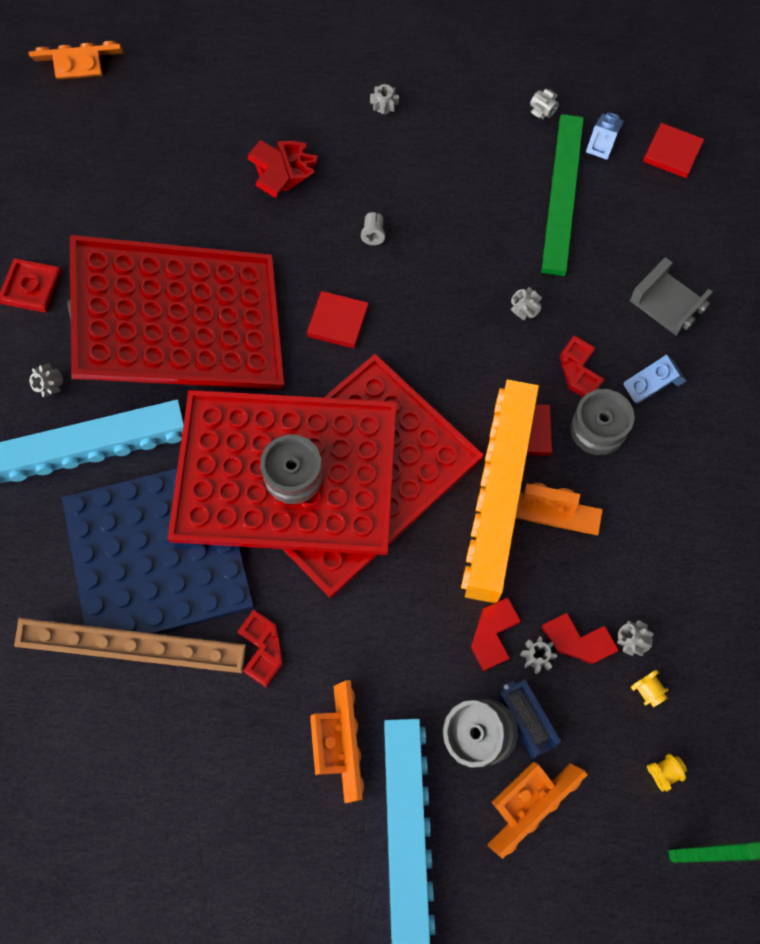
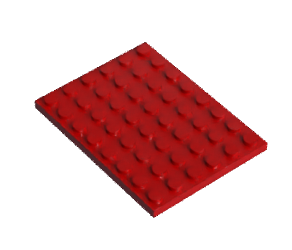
M76 235L70 236L72 379L264 389L283 388L284 378L272 255Z
M376 354L370 357L324 397L396 402L388 546L483 459L484 455ZM283 549L330 599L378 556L375 554Z
M188 390L168 541L171 543L387 555L396 402ZM284 435H300L309 439L318 448L322 460L323 482L318 493L310 500L300 504H286L276 500L268 492L260 468L261 456L266 446L274 439Z

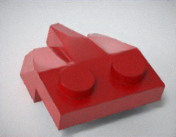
M278 141L275 149L281 152L289 176L288 184L282 191H288L315 172L312 168H314L317 162V155L304 153L306 143ZM256 165L260 177L265 170Z

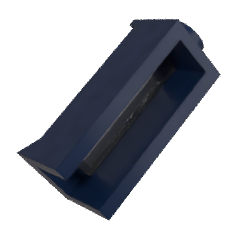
M513 680L501 688L503 692L500 693L498 700L512 712L517 722L518 734L525 744L532 761L558 747L561 740L526 680L520 683Z

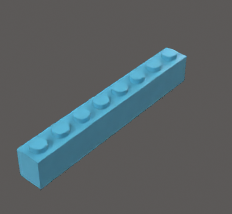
M169 401L0 442V483L8 481L18 482L25 480L28 476L37 474L47 475L52 473L53 470L61 468L72 469L79 464L100 462L106 457L114 455L125 456L131 451L139 449L149 450L163 443H178L182 440L184 416L179 401Z
M419 719L384 720L392 944H430L429 935H435L434 915H428V902L433 901V883L427 882L426 869H432L431 849L425 850V837H430V819L424 818L423 807L424 805H429L428 787H423L422 775H427V757H421V745H426L425 727H420Z

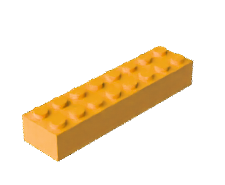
M507 380L505 389L499 388L480 485L485 488H480L476 511L480 512V514H475L471 536L476 537V539H471L466 562L471 563V566L465 567L461 585L462 589H466V598L497 603L502 594L539 385Z

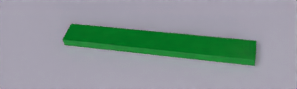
M563 114L560 116L541 273L565 276L583 117Z
M760 841L695 846L668 850L672 863L760 859Z

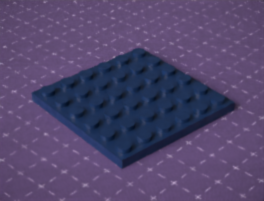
M177 469L62 497L84 625L162 634L254 609L239 546L171 543L168 541Z

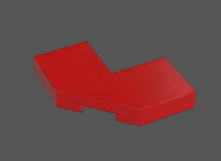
M260 140L249 153L248 160L265 170L257 180L256 186L277 198L288 184L289 176L281 152Z
M574 335L561 353L560 360L568 389L584 397L587 393L599 389L604 378L584 367L593 354L595 347Z
M508 597L484 608L471 649L483 672L509 660L497 634L520 624L521 621Z
M253 610L237 632L241 637L259 648L243 672L267 688L283 666L277 626Z
M567 613L541 626L549 642L553 643L552 648L555 652L581 659L592 665L619 651L605 626L580 638Z

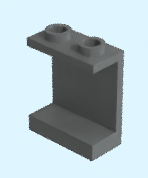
M665 257L635 288L630 302L677 336L682 329L687 331L696 320L694 316L697 313L702 315L711 304L708 299L713 291L708 289L702 297L695 294L668 274L673 262Z

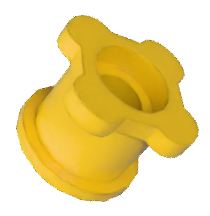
M657 670L631 687L633 691L638 689L646 701L644 703L645 706L651 703L653 708L667 699L665 693L669 691L668 688L664 689L657 679L656 675L659 674Z
M667 754L665 756L666 759L660 763L647 765L648 771L662 792L671 790L670 785L678 780L683 782L686 779L684 774L687 772L686 766L678 756L673 757L671 754Z

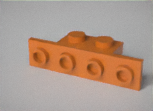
M106 41L100 46H94L93 43H83L81 47L72 48L70 45L58 46V49L50 50L48 47H38L36 51L29 52L30 57L34 61L53 60L55 76L58 80L103 76L100 56L124 54L121 45L115 41Z
M526 483L524 493L520 492L515 519L598 536L602 509L579 505L580 494L574 493L570 489L560 488L557 490L547 488L542 483Z
M345 680L334 686L336 713H317L311 715L310 719L315 775L342 773L344 802L352 803L363 800L364 782L360 777L359 768L361 753L357 747L356 738L358 723L354 717L353 708L355 694L353 689H351V680Z
M533 762L492 801V804L508 824L487 844L489 848L502 859L507 854L512 853L517 848L518 843L528 833L535 831L539 823L550 812L555 811L559 807L560 802L570 792L580 786L587 773L570 763L551 781L537 763Z

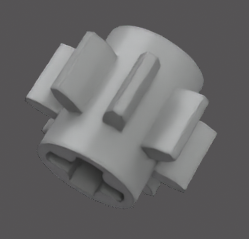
M386 84L375 87V94H370V103L373 104V110H377L382 114L394 112V105H397L399 95H395L396 88Z
M545 89L544 92L541 90L537 91L530 102V105L534 107L531 113L538 118L544 119L545 116L550 118L559 106V103L555 100L558 95L550 89Z
M530 287L527 290L520 289L512 297L511 303L514 306L511 308V311L522 320H525L526 317L533 318L541 310L539 301L542 297Z
M50 364L40 365L32 369L33 374L30 376V385L35 392H41L42 397L60 392L59 387L62 385L63 378L58 369H51Z
M639 620L636 624L628 621L627 624L620 628L617 643L624 647L623 652L631 656L635 653L643 656V653L652 647V636L654 633L647 630V624Z
M539 637L534 644L528 640L525 644L529 651L524 650L520 653V656L526 657L527 660L524 667L531 666L535 668L536 674L540 672L543 666L549 671L552 666L548 660H555L557 657L556 654L551 653L550 648L553 643L546 644L542 642V637ZM540 651L544 654L542 658L535 659L533 656L535 652L538 653Z

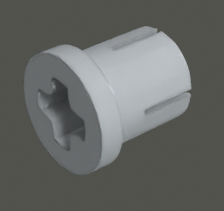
M371 212L365 216L364 228L361 231V239L364 243L378 245L385 240L383 216L377 213L376 215L375 212Z

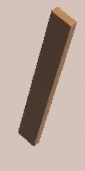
M19 618L14 647L235 673L243 672L246 644Z

